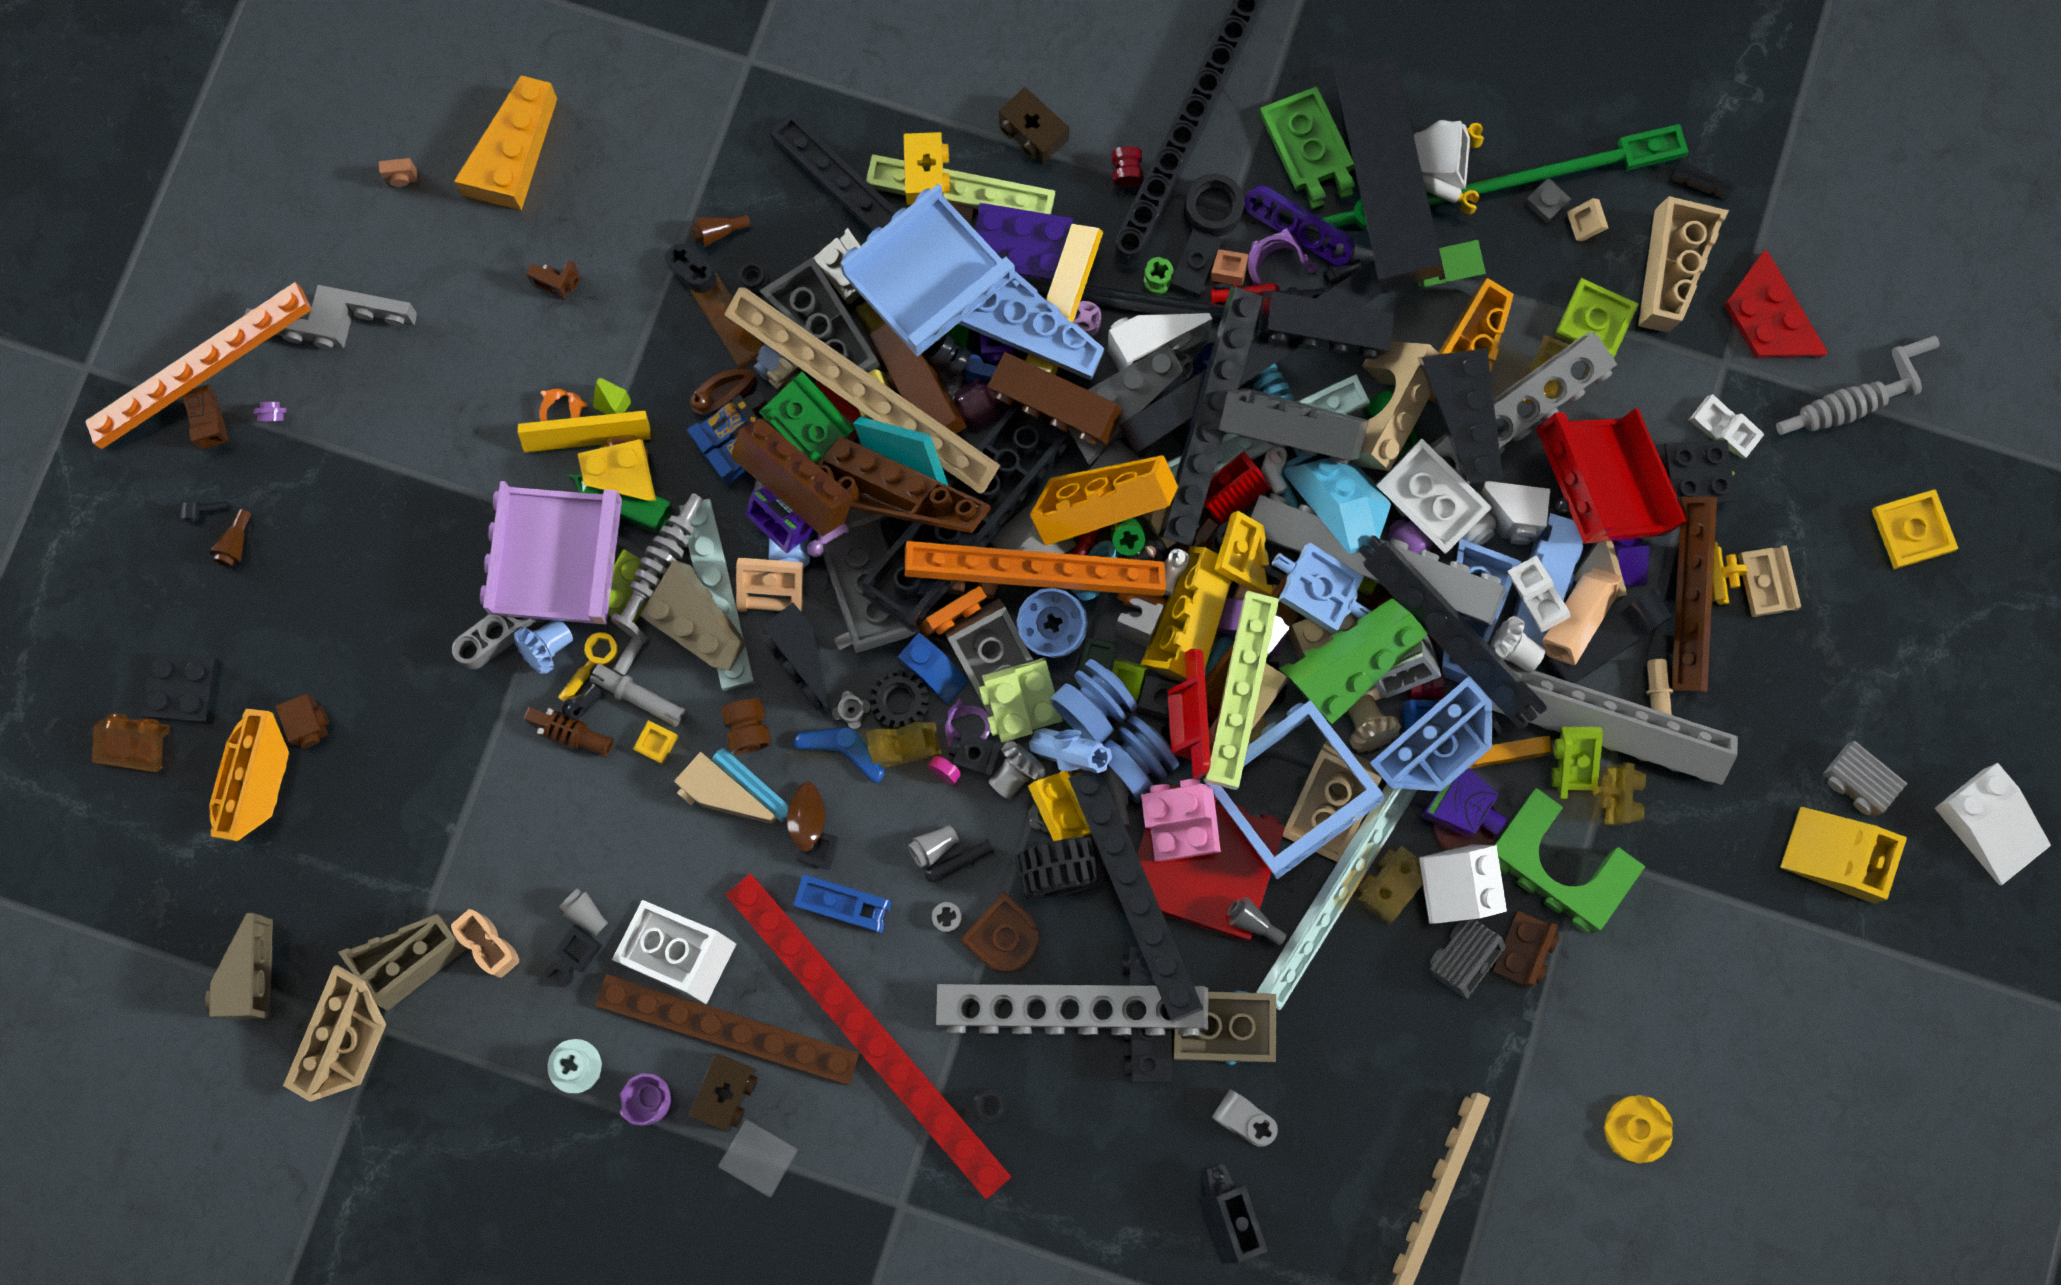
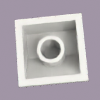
M1488 481L1484 482L1477 493L1492 507L1489 511L1496 519V527L1494 529L1501 538L1511 539L1510 542L1513 544L1528 545L1530 542H1534L1547 527L1550 489Z
M1471 844L1419 858L1429 923L1479 919L1507 911L1497 846Z

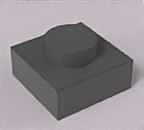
M1548 178L1526 199L1525 203L1548 224L1569 204L1571 198Z

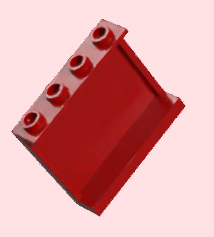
M1634 408L1623 418L1569 421L1565 412H1557L1536 428L1563 496L1568 501V508L1583 543L1666 536L1687 521L1639 408Z
M1167 783L1170 785V789L1180 788V786ZM1215 804L1221 850L1218 853L1156 862L1154 860L1151 828H1145L1137 855L1163 915L1248 943L1252 932L1229 925L1230 917L1227 916V912L1236 899L1242 900L1244 897H1248L1260 910L1271 871L1222 805ZM1236 805L1272 855L1276 857L1285 826L1278 824L1279 819L1267 814H1260V817L1247 814V808Z

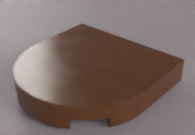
M1003 892L959 941L989 968L1000 972H1012L1023 968L1033 959L1039 945V932L1034 919L1006 892Z

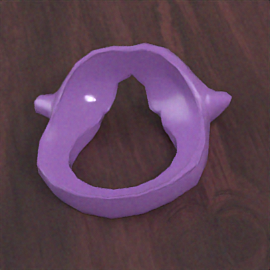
M960 698L957 700L956 704L949 709L948 720L945 724L948 748H950L953 737L959 738L960 732L951 725V720L958 719L960 716L964 717L970 714L980 716L985 723V731L980 738L988 739L991 730L987 719L989 715L984 709L964 705Z

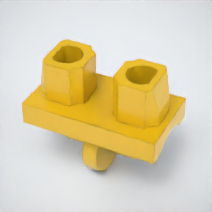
M1715 542L1712 601H1717L1719 605L1730 604L1726 578H1729L1731 588L1740 587L1739 576L1747 574L1748 568L1747 565H1737L1735 554L1726 556L1727 566L1724 567L1721 547H1718V543Z

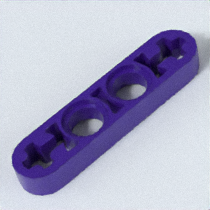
M1263 185L1256 186L1245 196L1244 205L1248 213L1279 232L1287 228L1300 245L1330 263L1343 265L1354 255L1356 250L1355 242L1349 235L1269 187ZM1259 195L1264 198V204L1261 207L1256 205V198ZM1277 204L1278 206L1270 215L1268 212L1272 209L1271 207ZM1281 210L1290 211L1294 216L1293 224H1284L1279 218V212ZM1306 227H1317L1321 233L1320 239L1317 241L1309 239L1306 235ZM1328 235L1332 238L1328 241L1326 247L1322 246ZM1339 243L1344 245V252L1341 255L1336 253V246Z

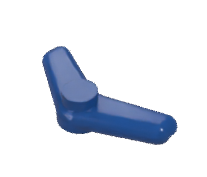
M849 727L799 732L793 740V746L796 749L839 751L845 754L873 783H879L885 774L884 768L857 731Z

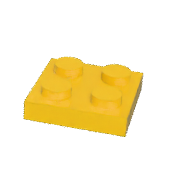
M1936 489L1872 509L1894 569L1945 555L1959 549Z

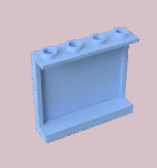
M939 183L932 189L927 188L917 196L914 204L907 209L902 208L893 215L889 224L884 228L879 227L872 231L863 245L858 249L856 247L850 249L840 262L842 275L917 357L1014 278L1015 272L1014 264L1007 257L1001 259L942 195V187Z

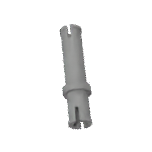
M601 663L593 671L595 676L592 675L590 677V682L614 693V698L618 700L625 699L671 724L673 727L678 726L682 719L681 715L685 713L684 708L634 683L632 677L628 675L623 677Z

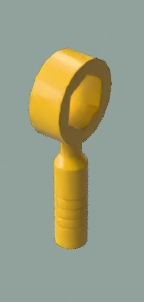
M598 632L587 639L584 651L589 660L583 667L577 670L564 690L559 694L558 698L564 702L566 699L576 695L590 676V671L594 665L601 663L603 666H607L616 660L619 648L611 635ZM599 640L610 643L611 651L604 658L595 657L592 651V647Z

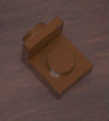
M569 260L561 274L551 266L544 264L540 267L531 263L526 272L532 286L564 300L569 292H574L580 280L575 263Z

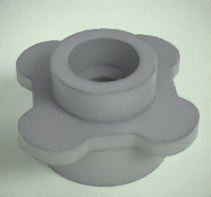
M846 691L842 694L838 707L832 710V715L835 720H842L848 723L849 728L858 729L861 726V719L864 714L870 712V703L867 700L861 701L858 697L854 696L853 692ZM852 707L855 710L853 713H849L848 709Z

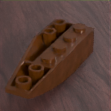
M842 436L838 438L817 464L854 496L850 506L851 510L972 533L991 509L990 505Z

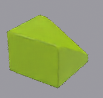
M598 378L593 407L605 414L625 413L631 403L627 391L602 378Z

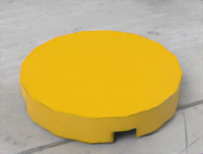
M1641 1095L1625 1097L1616 1102L1607 1113L1604 1125L1606 1141L1613 1152L1623 1160L1633 1163L1653 1162L1665 1154L1673 1138L1672 1118L1666 1108L1653 1098Z

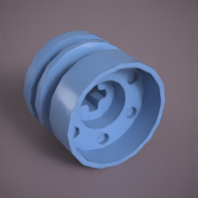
M1055 588L1038 590L1027 597L1019 609L1017 618L1019 636L1024 644L1036 654L1052 658L1067 656L1077 650L1085 640L1089 626L1087 612L1081 602L1068 592ZM1051 615H1054L1057 619H1062L1063 622L1058 625L1059 631L1056 633L1053 629L1046 628V624L1050 622L1049 617Z
M1089 659L1083 666L1087 674L1079 670L1074 674L1081 689L1078 690L1072 685L1065 683L1049 700L1056 711L1073 729L1082 732V738L1102 743L1113 732L1107 717L1109 716L1113 720L1122 723L1126 719L1123 711L1131 714L1138 706L1126 686L1115 674L1105 669L1096 661Z
M1132 715L1126 721L1130 731L1122 726L1117 729V734L1123 743L1121 746L1108 738L1102 744L1111 750L1112 759L1109 761L1107 768L1110 767L1129 788L1128 798L1138 804L1142 801L1141 794L1150 793V787L1153 786L1147 775L1151 773L1163 781L1167 774L1162 766L1173 772L1179 766V763L1174 754H1171L1170 747L1164 738L1154 728L1147 725L1137 716Z

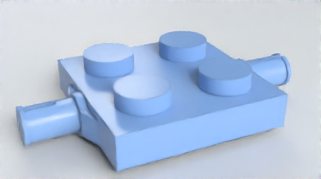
M1312 543L1304 546L1295 563L1281 555V553H1278L1274 558L1272 565L1288 574L1287 582L1279 597V601L1333 634L1339 630L1344 617L1349 613L1360 619L1371 612V610L1356 602L1357 590L1364 576Z

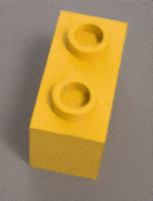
M941 132L904 134L907 205L914 204L917 196L927 188L932 189L938 183L942 187L943 196L944 192H950L949 173H943V163H949L948 144H942ZM924 166H930V171H924Z

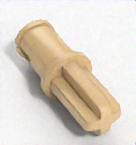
M1665 659L1649 660L1647 662L1649 690L1646 691V694L1650 696L1651 709L1672 715L1670 694L1673 693V689L1669 688L1667 662Z

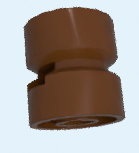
M761 699L736 701L720 709L724 727L731 730L726 735L731 754L751 753L772 745L769 729L767 726L762 725V721L766 716Z

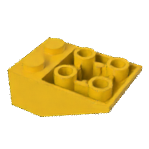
M1800 807L1780 868L1875 904L1888 899L1907 837L1875 825Z

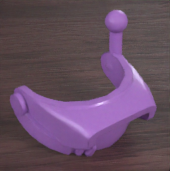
M1287 228L1275 235L1252 242L1248 257V270L1254 285L1262 284L1260 278L1262 262L1270 253L1278 249L1287 248L1296 251L1300 256L1303 266L1307 267V271L1311 274L1317 271V265L1310 261L1307 253L1304 254L1300 244Z

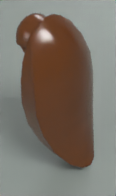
M733 369L711 377L691 396L692 410L702 415H714L723 406L733 402L732 400L738 395L744 398L757 382L754 372L748 369Z
M809 781L804 782L798 788L787 812L789 835L793 842L796 843L797 849L803 852L811 850L814 847V843L820 838L826 816L821 795L816 786Z

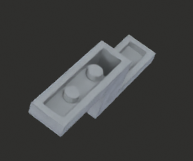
M318 285L308 320L299 318L275 335L283 336V339L292 343L300 344L302 340L310 341L315 346L331 350L333 346L344 348L353 313L354 316L360 319L373 320V317L384 319L388 324L403 326L404 323L415 325L417 312L411 303ZM246 308L245 315L253 309Z

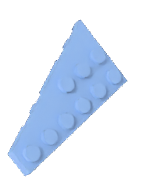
M1014 272V278L958 323L1089 380L1092 379L1104 353V348L1076 323L1073 324L1062 315L1054 304L1047 302L1040 296L1037 290L1017 272Z

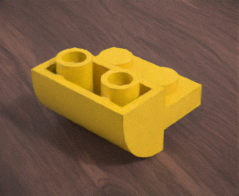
M1083 769L1061 771L1028 785L1053 841L1084 837L1091 834L1068 779L1085 771Z

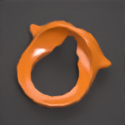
M562 389L541 391L540 394L543 397V401L539 410L540 421H548V408L562 395L568 396L571 418L580 417L581 409L588 404L574 392H566Z

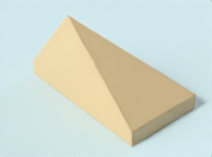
M1613 542L1593 543L1574 575L1573 581L1578 583L1581 576L1589 573L1593 567L1622 576ZM1623 577L1619 583L1617 596L1613 604L1627 596Z

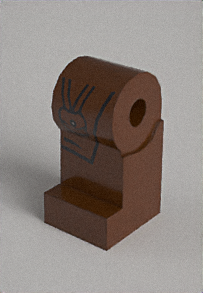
M207 384L196 387L184 394L183 401L191 427L189 429L191 441L201 450L229 442L221 408L218 405L211 385Z

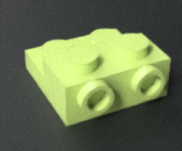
M1045 658L982 675L984 686L979 687L980 695L984 706L990 704L993 716L987 718L992 736L998 735L1001 743L1033 734L1032 730L1062 722L1061 715L1049 700L1055 692Z

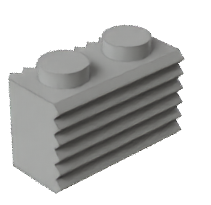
M1856 741L1847 744L1823 773V776L1829 779L1827 783L1833 790L1840 794L1845 793L1855 801L1853 803L1854 806L1866 815L1877 816L1884 813L1907 785L1903 779Z

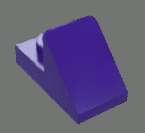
M1641 538L1612 541L1625 587L1645 586L1648 578L1649 546H1643Z

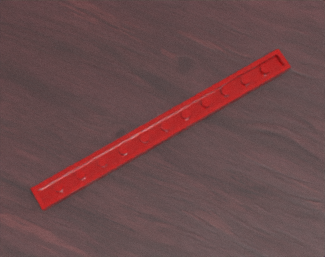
M750 873L726 894L728 899L984 1198L988 1199L1011 1178V1175L755 877Z

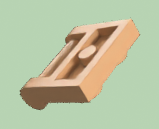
M738 558L736 563L737 611L747 612L748 609L782 611L794 602L801 613L803 612V562ZM749 593L791 596V599L749 596Z

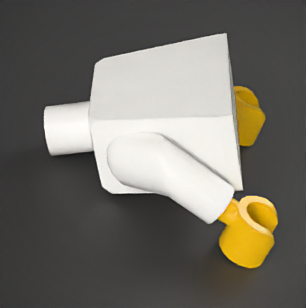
M1439 120L1424 131L1414 134L1426 191L1452 203L1458 201L1460 202L1459 208L1463 213L1473 214L1477 207L1469 204L1467 200L1477 203L1479 194L1475 190L1461 193V189H1466L1469 147L1479 148L1484 140V137L1481 136L1483 127L1479 123H1473L1469 128H1466V125L1462 124L1461 121Z

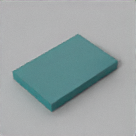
M859 417L853 423L863 447L948 485L931 435L864 417Z

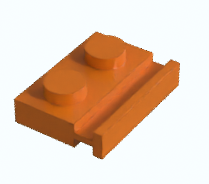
M978 586L927 617L917 629L925 638L935 632L941 635L955 625L953 621L961 616L967 619L980 611L982 608L979 604L987 596L982 588Z

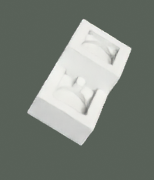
M1713 394L1704 399L1689 419V421L1713 440H1727L1729 451L1743 459L1750 454L1764 436V433L1742 413L1735 415Z
M1537 555L1508 570L1516 590L1541 633L1571 618L1570 611L1554 588L1551 577Z

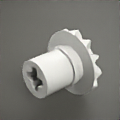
M1512 616L1496 630L1489 646L1503 660L1511 661L1523 670L1531 673L1541 663L1546 649L1526 636L1523 632L1525 623L1522 619Z

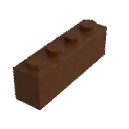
M887 323L870 334L875 344L871 347L874 355L881 363L884 362L888 369L885 372L888 382L894 389H898L904 399L955 434L967 427L935 365L926 358L927 350L917 357Z
M1004 352L987 386L996 393L994 398L1009 406H1012L1013 402L1024 406L1022 409L1024 413L1036 419H1039L1042 414L1052 419L1050 425L1064 432H1067L1070 427L1080 432L1078 438L1092 445H1096L1097 441L1108 444L1124 411L1117 403Z
M762 418L738 431L731 458L823 537L845 523L854 498L851 493Z

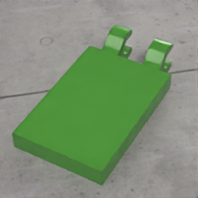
M1317 86L1260 108V117L1295 190L1299 191L1305 188L1312 209L1325 205L1323 199L1326 198V194L1320 182L1330 178H1334L1341 199L1353 194L1351 188L1355 187V184L1348 172L1354 169V162Z

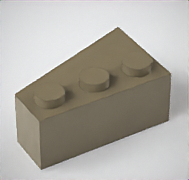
M436 914L399 928L398 932L382 938L370 939L366 944L353 949L347 948L338 953L352 973L365 981L376 1005L388 1011L468 948L456 939L451 923Z

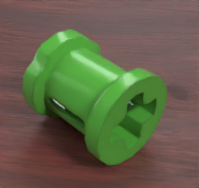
M1156 257L1148 261L1144 275V286L1152 294H1163L1170 288L1173 267L1169 260ZM1157 272L1159 276L1164 275V278L1160 279L1157 275L1153 276V273Z

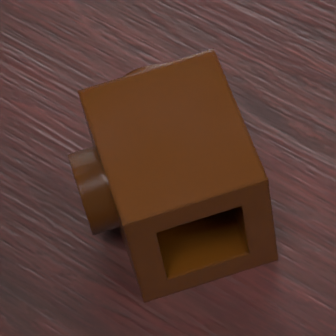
M308 694L275 706L288 742L296 747H312L320 742L319 738L328 735L325 725L329 724L326 712L322 706L318 707L316 700Z

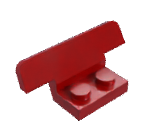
M1192 648L1185 652L1187 681L1167 691L1171 754L1192 760L1193 778L1199 780L1209 772L1211 760L1204 655L1201 649Z

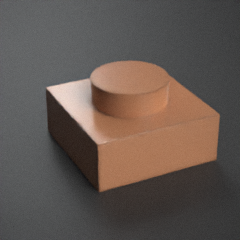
M410 158L379 161V172L387 185L403 187L407 186L410 182H418V171Z
M1218 249L1211 273V281L1242 286L1248 267L1249 254Z

